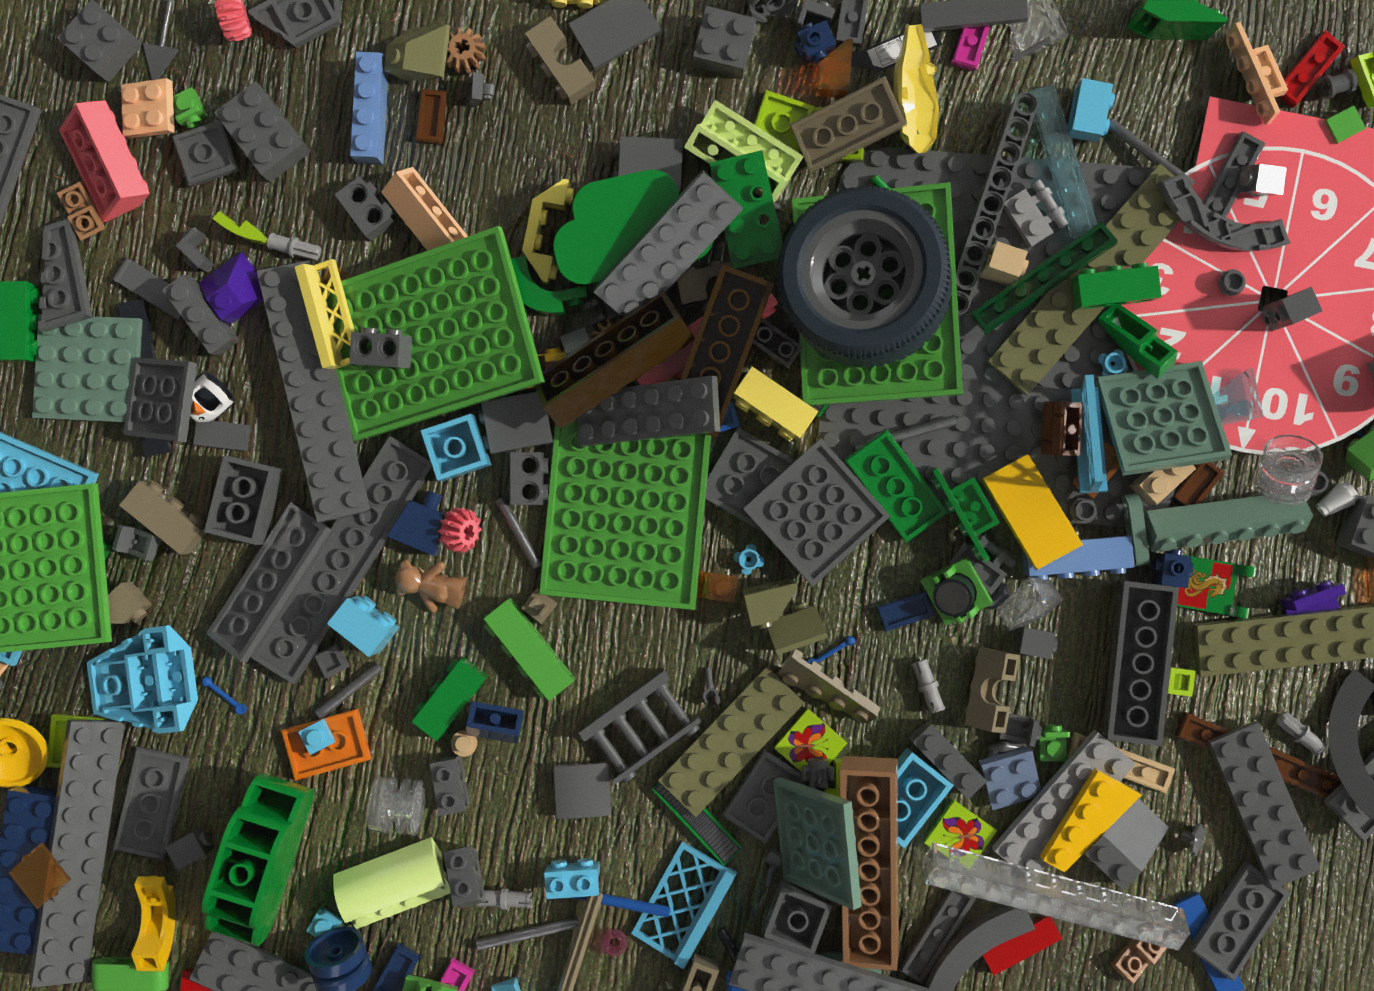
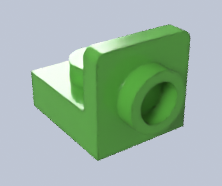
M192 87L173 96V109L177 115L175 119L185 129L195 128L201 125L203 120L209 118L196 90Z
M1046 724V728H1042L1041 737L1038 741V760L1067 761L1066 737H1070V732L1062 728L1060 724Z

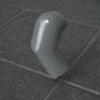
M1010 740L990 744L987 747V758L999 755L1001 752L1006 753L1026 747V744Z

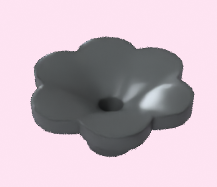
M1200 823L1196 825L1192 833L1183 831L1181 834V841L1190 843L1192 856L1198 855V851L1203 844L1205 829Z

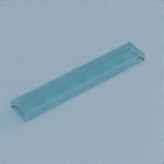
M1052 84L1029 92L1034 94L1038 100V107L1034 118L1073 241L1097 224V220L1055 85Z

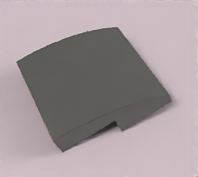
M608 762L570 763L552 766L556 819L611 815Z

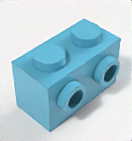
M1085 78L1079 81L1075 86L1065 137L1097 142L1103 135L1107 134L1110 126V119H1107L1108 110H1111L1115 100V94H1112L1113 84Z

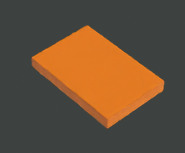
M358 708L281 730L294 781L372 759ZM325 719L336 742L310 755L298 732Z

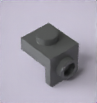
M805 0L803 7H797L793 22L797 23L796 32H799V29L803 27L805 20L817 24L826 20L830 27L835 8H832L830 4L824 1Z
M194 227L181 235L180 241L176 246L186 255L184 261L194 270L200 268L208 272L214 264L196 247L206 235Z
M120 525L112 550L129 553L141 559L153 561L160 538L154 533L141 528Z
M1009 713L1006 733L998 732V738L1025 743L1028 746L1035 747L1036 741H1039L1042 728L1039 725V720L1033 717Z

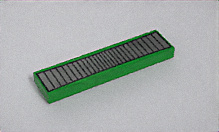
M660 782L652 788L657 796L723 866L743 848L706 807L695 817Z

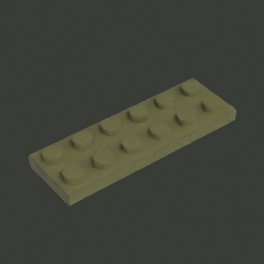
M765 666L658 778V781L697 817L804 702L777 675Z

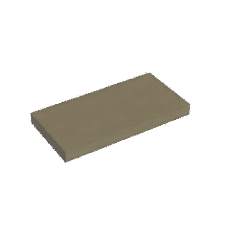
M885 76L790 124L810 173H814L907 126Z

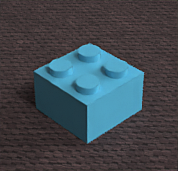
M472 414L421 430L437 481L443 482L492 465L484 446L476 416Z
M365 595L363 597L347 598L327 624L368 657L380 653L400 628L395 624L397 620L385 611L383 614L375 608L376 603Z

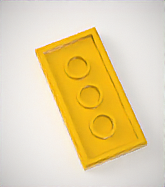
M1029 454L981 480L1035 571L1083 545Z

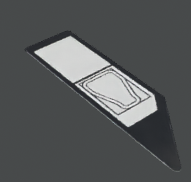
M937 31L924 32L929 51L942 45ZM904 33L841 59V62L880 72L895 66L901 50Z

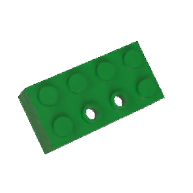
M760 150L710 162L713 180L743 207V210L724 229L732 267L741 270L778 261L783 243L763 151ZM757 188L763 191V195L760 198L753 196V191ZM760 216H768L769 221L766 225L759 223Z

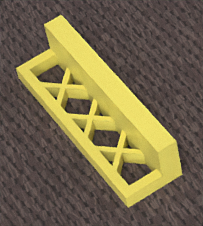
M330 259L316 265L301 264L295 266L322 368L338 369L350 365V358L343 360L341 349L344 342L351 347V332H355L336 261ZM329 268L331 277L326 285L321 282L319 271ZM330 293L335 294L338 300L334 310L329 308L327 304ZM337 317L343 320L345 326L341 335L336 333L334 329Z

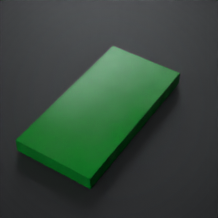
M887 428L844 459L862 485L890 515L888 520L905 543L948 513Z

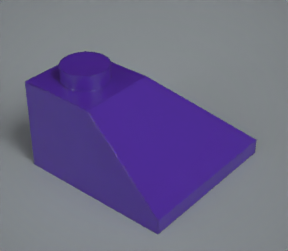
M243 252L237 254L200 281L208 303L221 320L230 324L264 301L257 271Z

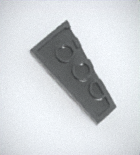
M68 219L44 226L42 259L45 260L44 272H41L43 297H40L39 308L42 309V319L38 320V330L47 332L93 317L74 228Z

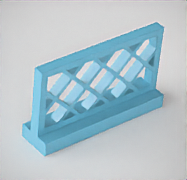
M1085 375L1081 388L1071 389L1070 391L1071 402H1083L1081 454L1076 456L1080 494L1108 491L1098 387L1094 386V375Z
M682 841L649 900V903H655L656 899L667 896L669 907H671L669 915H672L675 930L662 933L658 918L663 916L653 915L647 917L648 913H642L631 934L675 961V965L684 969L738 872L730 867L723 866ZM684 850L694 856L695 866L682 869L680 856ZM699 859L704 861L705 863L700 864ZM676 863H677L678 870L673 871V869H674V867H675V865H676ZM712 866L720 872L715 880L705 882L701 868ZM697 869L701 884L687 887L683 872ZM680 874L683 888L670 891L667 883L669 876ZM712 885L709 892H707L706 886ZM664 887L666 893L660 894L661 890ZM702 887L705 897L703 903L692 905L689 890ZM684 892L688 907L675 910L671 895ZM699 908L698 912L695 915L693 909ZM689 910L692 919L690 926L679 928L676 914ZM654 920L658 934L648 936L641 932L640 928L644 922ZM686 931V933H685V935H684V937H683V939H682L681 932ZM677 934L679 946L675 952L665 946L664 936Z

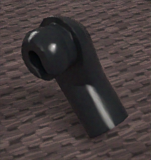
M1000 583L993 594L990 595L993 601L992 605L983 609H997L1006 602L1010 596L1008 586Z

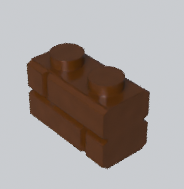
M1044 401L1041 454L1080 456L1083 402Z

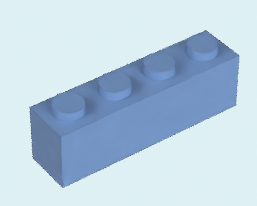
M356 52L350 156L357 164L383 165L388 73L384 71L385 56L383 53Z
M1132 536L1080 539L1083 544L1082 546L1037 571L1034 570L1021 548L1023 575L1032 576V581L1048 580V575L1057 574L1058 578L1074 577V572H1083L1084 576L1100 575V570H1109L1110 574L1126 573V568L1134 567Z

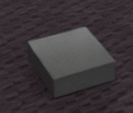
M339 644L314 655L324 679L350 667Z

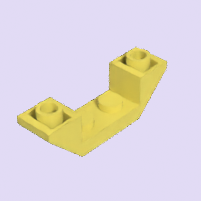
M562 179L532 200L522 248L525 256L546 286L551 285V280H556L558 265L555 264L553 256L539 254L536 251H541L543 244V235H540L542 225L546 226L549 212L545 208L566 211L567 204H572L574 189L571 188L570 182L567 179Z

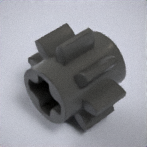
M810 758L808 759V766H802L803 781H808V787L811 788L828 787V780H834L833 765H827V759Z

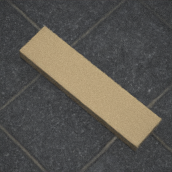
M1074 732L1067 751L1068 758L1088 736ZM1118 748L1136 763L1124 777L1125 779L1167 793L1175 771L1174 768Z

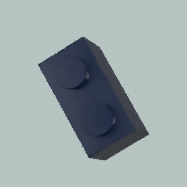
M472 701L466 725V735L518 744L524 710Z

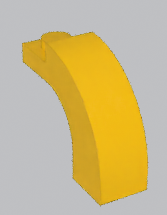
M138 876L134 886L141 904V926L131 956L137 971L163 972L171 951L175 930L176 899L174 887L166 884L165 877Z

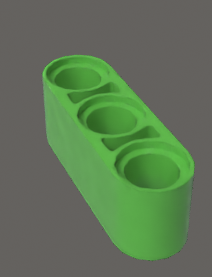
M102 957L92 961L91 989L94 991H162L169 987V959L163 972L137 971L132 957Z

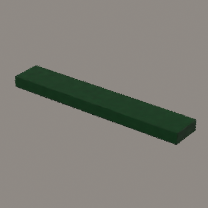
M1102 221L972 310L970 312L971 318L984 335L988 334L1117 245L1118 240Z

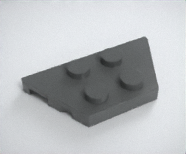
M267 0L248 10L252 18L295 48L341 25V0Z

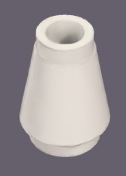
M1338 483L1315 506L1324 517H1327L1355 505V501L1360 497L1350 483Z

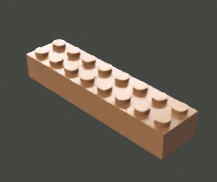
M843 756L840 767V798L852 801L862 907L855 910L842 905L843 963L860 968L897 971L899 955L898 760L895 758Z

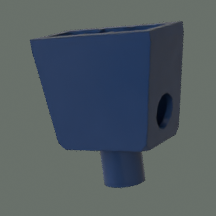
M428 490L423 503L410 500L387 537L433 556L439 555L442 542L439 541L441 534L438 530L442 526L440 520L445 519V513L437 510L442 495Z

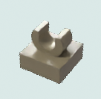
M538 587L521 609L540 624H543L558 605V602L549 595H540V588Z

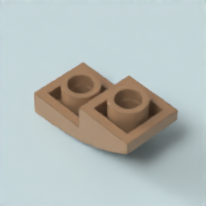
M78 182L57 193L69 214L67 218L80 241L105 230L100 215L83 182Z
M1147 926L1120 951L1110 965L1127 983L1134 984L1148 964L1155 965L1169 944L1152 926Z

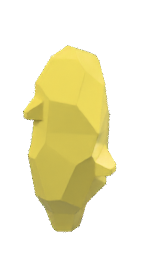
M906 24L901 50L894 69V97L907 124L906 127L899 130L900 138L916 153H926L937 138L939 105L933 74L937 72V67L930 62V54L923 26L921 24L910 26Z

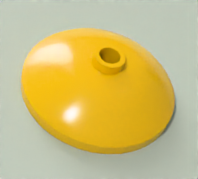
M0 718V787L13 788L27 785L36 780L45 770L49 760L48 745L43 736L32 726L19 720Z

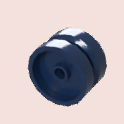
M342 926L327 930L314 938L306 948L304 956L317 991H355L371 975L372 964L363 936L354 927Z

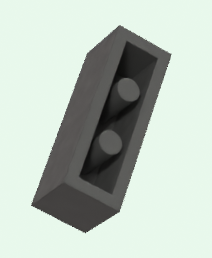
M183 274L162 289L209 354L220 356L240 341L228 323L221 320L206 300L203 290L193 277Z
M925 720L908 737L967 799L971 798L987 782L928 720Z

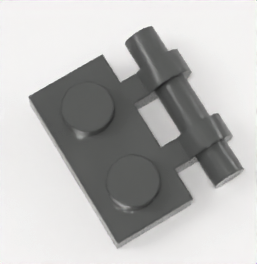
M984 533V535L979 534L977 536L984 549L996 557L993 562L989 560L984 562L982 557L977 559L971 547L963 543L948 564L950 565L968 556L989 595H992L1007 575V573L999 568L1001 564L1004 563L1012 568L1017 560L1010 555L1009 550L1005 547L1003 549L990 540V536Z

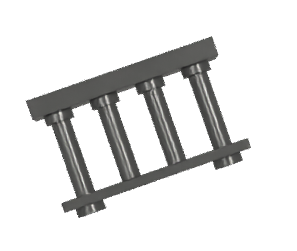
M665 669L588 723L578 733L584 742L589 738L592 741L596 740L617 769L618 773L614 775L612 780L615 785L620 781L623 784L628 782L636 775L634 771L684 734L686 737H689L699 729L700 717L696 715L690 720L667 687L669 685L667 681L670 680V676ZM652 692L661 696L682 725L670 735L646 704L647 699L645 697ZM632 707L634 710L638 709L661 741L650 750H647L625 719L627 717L625 712ZM611 722L614 726H618L639 755V758L628 766L604 735L605 730L603 728Z

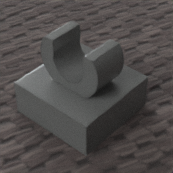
M473 72L468 79L467 105L477 107L482 99L491 100L492 96H494L495 85L483 83L484 74Z

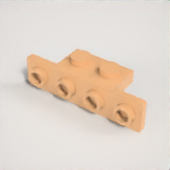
M1241 22L1234 23L1226 35L1227 46L1234 54L1237 69L1245 79L1246 89L1252 95L1258 116L1262 118L1264 125L1270 124L1280 113L1275 97L1284 95L1288 88L1269 45L1252 49Z

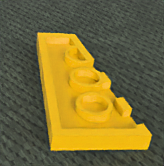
M1094 767L1039 857L1044 862L1066 872L1141 794Z

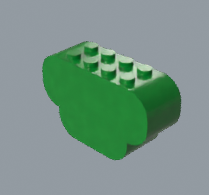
M645 170L591 182L583 186L576 194L573 202L575 220L564 224L557 232L554 240L555 257L561 273L574 283H595L597 286L677 199L679 191L674 180L662 171ZM713 242L703 251V253L697 259H700L701 257L706 255V253L712 247Z
M261 773L254 778L245 794L241 807L234 812L221 840L202 902V913L207 914L205 930L255 946H259L264 942L275 922L312 806L314 798L313 788L265 773Z

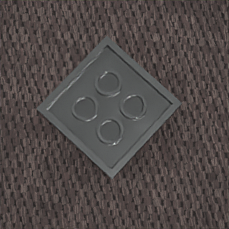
M134 357L123 435L186 442L197 363Z
M737 427L707 479L706 499L763 532L742 508L795 460Z

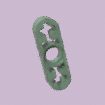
M1138 493L1122 496L1126 534L1127 536H1132L1134 567L1148 565L1150 559L1140 496Z

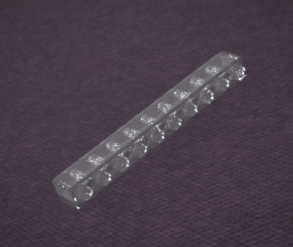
M932 842L924 859L925 884L1178 951L1190 934L1185 911L1179 907Z

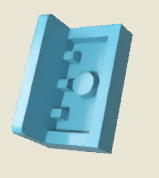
M582 858L577 860V863H567L566 860L552 861L551 865H547L544 872L546 898L597 896L599 894V861L593 862L592 858Z

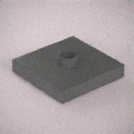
M220 120L172 136L190 187L240 171L227 130Z

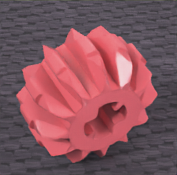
M216 0L214 4L215 12L225 38L230 42L234 40L241 41L244 38L250 37L252 30L243 0Z
M453 508L452 511L445 512V519L440 520L442 526L438 530L441 534L439 541L450 551L467 553L468 549L475 547V540H480L478 532L482 529L478 525L481 519L476 517V513L463 508Z

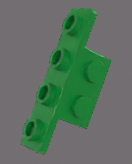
M939 468L932 469L935 475L931 476V479L938 490L943 488L948 497L944 499V502L951 513L956 511L961 521L957 522V525L963 535L969 534L974 544L970 545L974 555L977 559L982 557L984 562L990 560L977 535L998 525L1000 521L976 479L973 477L959 486L950 489Z

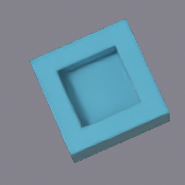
M325 719L298 732L310 755L336 742Z
M322 906L306 932L317 937L327 930L340 927L344 920Z

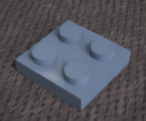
M1029 746L979 760L982 776L987 781L984 785L992 810L1033 799L1041 791L1033 751Z

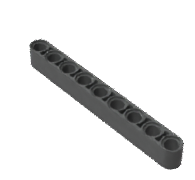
M1031 92L1020 93L1009 107L955 266L957 300L962 304L961 311H958V317L963 315L970 307L1038 107V100ZM1018 103L1026 104L1029 111H1021L1018 108ZM1009 128H1017L1020 131V136H1013ZM1001 152H1008L1012 157V161L1007 162L1003 160ZM994 176L1002 178L1004 182L1002 187L996 186L993 183L992 178ZM984 201L993 202L995 211L986 210ZM976 226H984L987 230V236L978 235L975 230ZM967 251H976L979 256L978 261H971L967 256ZM959 275H967L970 278V285H961Z

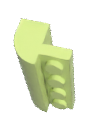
M714 100L702 123L696 125L684 148L709 164L710 162L762 150L774 203L786 188L804 157L717 100ZM759 188L753 191L760 197L763 195V191Z
M432 837L333 874L334 896L340 915L345 923L351 921L356 929L451 893L448 875L443 869L442 852Z

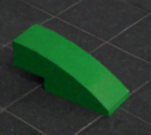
M1122 305L1111 306L1098 317L1099 323L1113 340L1135 362L1155 378L1161 377L1175 364L1178 351L1157 337V329Z

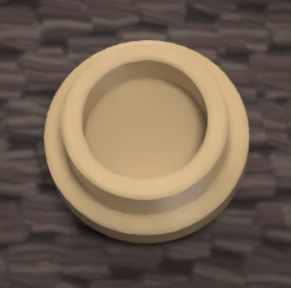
M460 730L452 737L451 748L459 756H469L477 748V738L466 735V730Z

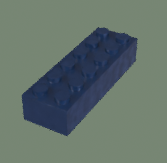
M24 785L9 789L7 792L0 838V951L33 956L57 789Z

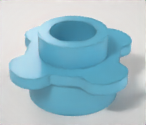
M1116 349L1113 353L1099 355L1098 362L1102 365L1103 376L1127 372L1128 366L1121 350Z
M748 544L745 550L736 552L733 557L734 561L740 564L742 567L741 572L745 575L751 574L752 570L756 567L764 565V558L758 555L756 552L757 548L753 544ZM747 557H751L750 562H747Z

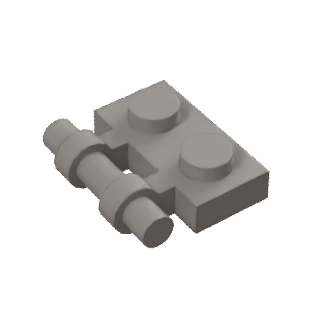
M1041 179L1031 185L1037 193L1036 195L1031 197L1027 190L1024 189L1005 201L1003 207L1029 248L1054 233L1049 226V223L1055 221L1059 229L1068 224L1063 215L1065 213L1063 208L1057 206L1051 196L1052 191L1049 187L1044 186ZM1040 201H1042L1049 212L1045 217H1043L1036 206Z

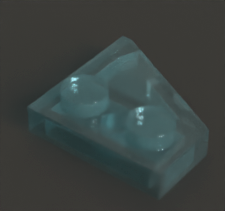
M1253 368L1244 370L1213 394L1223 425L1264 417Z

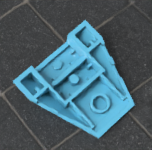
M170 625L145 628L134 637L122 641V644L105 651L87 662L93 714L119 722L132 723V726L138 728L152 729V732L158 734L184 731L198 701L191 647Z

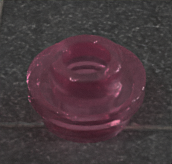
M611 929L604 934L602 948L606 954L619 956L627 949L628 939L621 930ZM617 938L620 943L617 946H613L610 940Z

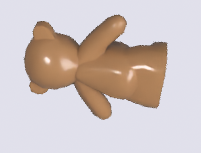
M408 560L402 561L401 567L395 575L397 594L403 596L406 593L419 592L423 603L432 613L438 610L435 601L459 609L464 596L467 577H448L440 573L445 568L444 562H437L424 572L420 567L411 565Z

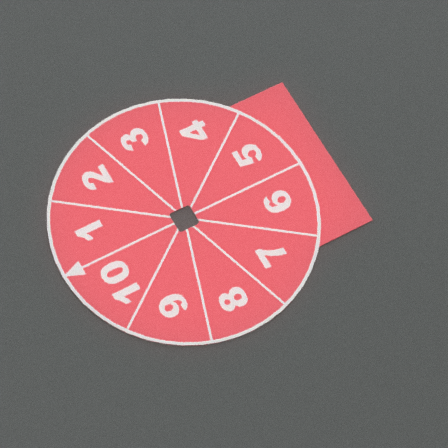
M1209 97L1196 165L1185 173L1195 181L1192 185L1193 190L1203 202L1240 132L1244 131L1265 142L1266 144L1254 165L1264 164L1286 168L1283 195L1261 196L1239 193L1226 218L1242 224H1261L1282 219L1290 244L1263 251L1227 249L1197 236L1179 221L1144 261L1148 262V266H1158L1162 297L1151 302L1125 304L1122 306L1157 329V337L1178 351L1174 365L1202 361L1230 449L1259 455H1286L1322 448L1348 437L1374 419V380L1367 363L1374 360V129L1366 127V129L1336 144L1324 122L1327 119L1280 110V113L1270 124L1264 125L1262 118L1256 112L1255 105ZM1230 269L1240 271L1246 280L1243 291L1235 296L1223 294L1218 287L1220 275ZM1268 286L1286 290L1287 296L1312 287L1323 311L1293 325L1271 331L1270 327H1267L1262 319L1263 312L1258 310L1262 287ZM1127 354L1134 371L1145 370Z

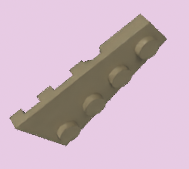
M795 649L780 666L777 676L782 678L786 684L799 687L810 697L819 698L829 703V706L835 710L844 711L851 715L855 721L869 724L877 717L881 707L855 689H845L843 681L835 675L832 677L826 676L821 672L822 666L815 661L809 664L801 658L803 653Z

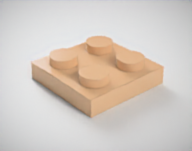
M164 78L121 85L122 125L125 137L131 139L174 133L173 85L171 80Z

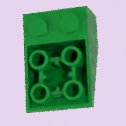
M1141 0L1127 28L1150 40H1208L1227 22L1228 18L1223 16L1219 10L1208 8L1199 3L1198 0Z

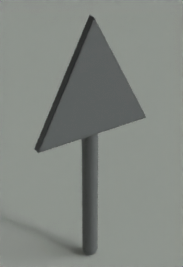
M167 0L159 46L143 43L152 80L160 78L179 51V49L164 47L173 0Z

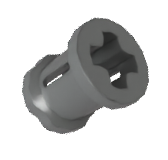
M1346 69L1342 74L1336 76H1323L1320 81L1322 95L1326 99H1330L1335 94L1341 92H1354L1358 84L1357 76L1352 69Z

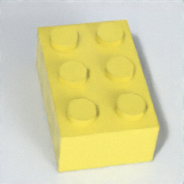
M751 367L732 397L736 400L734 404L746 413L750 409L757 414L756 420L767 427L772 424L779 429L777 434L789 442L792 439L795 441L799 440L818 413L817 410L754 367Z

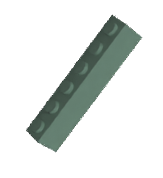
M1300 490L1146 511L1144 520L1150 550L1169 551L1174 548H1193L1203 544H1221L1233 540L1245 541L1256 537H1273L1278 534H1297L1306 531L1313 514Z

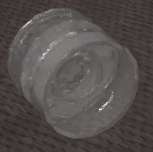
M1289 434L1271 438L1264 445L1256 475L1255 486L1258 492L1265 499L1282 505H1298L1307 501L1313 494L1316 479L1323 462V454L1320 448L1314 442L1302 436Z
M378 775L373 782L370 792L367 814L368 830L370 832L388 834L393 822H395L398 835H402L406 829L409 836H416L425 811L424 781L422 779H415L413 784H411L410 778H405L400 789H398L396 777Z

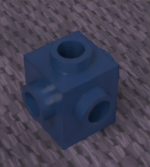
M825 20L815 25L809 23L801 27L799 32H797L796 41L793 45L798 58L802 57L806 65L811 62L818 64L826 60L828 55L834 53L836 42Z
M1176 549L1166 551V553H1156V558L1153 559L1151 566L1152 573H1154L1153 584L1188 588L1189 578L1192 577L1194 570L1193 563L1191 562L1192 557L1183 556V550Z

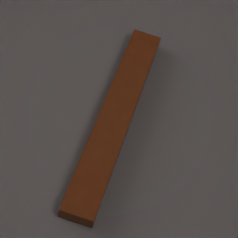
M1183 712L1174 735L1210 750L1207 741L1230 732V730ZM1269 747L1283 781L1324 798H1327L1341 784L1336 774Z

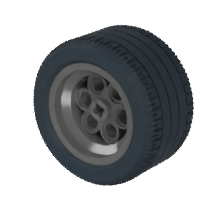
M877 186L845 188V190H839L834 192V194L825 196L822 200L819 199L813 206L806 209L805 213L798 217L797 222H794L790 232L787 233L784 239L785 242H783L780 250L781 253L779 254L777 265V286L781 303L788 318L806 342L817 352L822 353L823 356L832 359V361L861 368L863 366L865 368H872L875 365L880 367L885 366V364L896 363V360H903L907 355L910 356L915 353L916 349L919 350L923 347L925 342H928L933 337L932 334L936 333L940 327L939 324H942L949 307L952 292L949 250L945 237L939 225L936 224L935 219L924 207L920 206L915 200H911L910 197L900 194V192L890 191L888 188L883 187L878 188ZM867 246H874L876 248L874 255L869 257L864 256L862 251ZM841 257H849L851 259L847 267L841 268L837 266V262ZM896 262L898 268L894 272L888 273L883 270L886 263ZM868 271L870 278L868 280L863 278L860 281L858 273H866ZM838 283L846 284L847 288L844 293L839 295L833 293L835 285ZM883 289H892L894 295L890 299L883 300L879 297ZM859 299L868 301V306L862 311L854 309V304Z

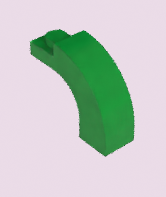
M527 257L511 258L523 305L533 312L553 317L566 316L564 305H569V308L583 306L584 301L589 300L586 286L557 292L540 288L532 279Z

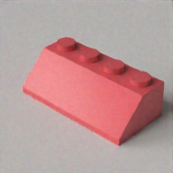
M106 101L75 103L59 131L102 222H107L141 206L150 194L148 185L143 180L138 170L137 162L127 147L125 136L120 132L116 124L115 115L109 109Z

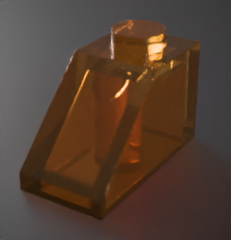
M853 39L844 41L820 61L817 71L812 72L811 87H816L815 96L832 98L847 96Z
M699 570L697 597L735 603L738 576Z

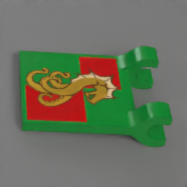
M1191 556V562L1194 566L1193 575L1189 578L1188 588L1179 587L1177 606L1248 619L1250 608L1234 606L1233 598L1237 576L1255 577L1256 567Z

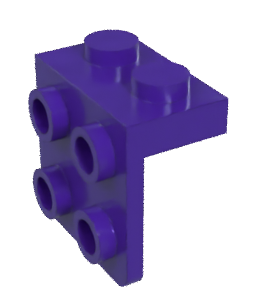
M1325 580L1316 583L1315 587L1311 589L1293 591L1290 593L1291 596L1280 599L1285 614L1338 609L1340 606L1336 597L1347 593L1343 583H1332L1331 580Z

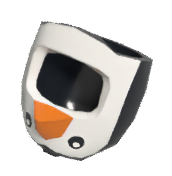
M203 371L196 376L194 382L190 418L197 423L209 422L220 417L236 401L231 391L223 382L208 371Z

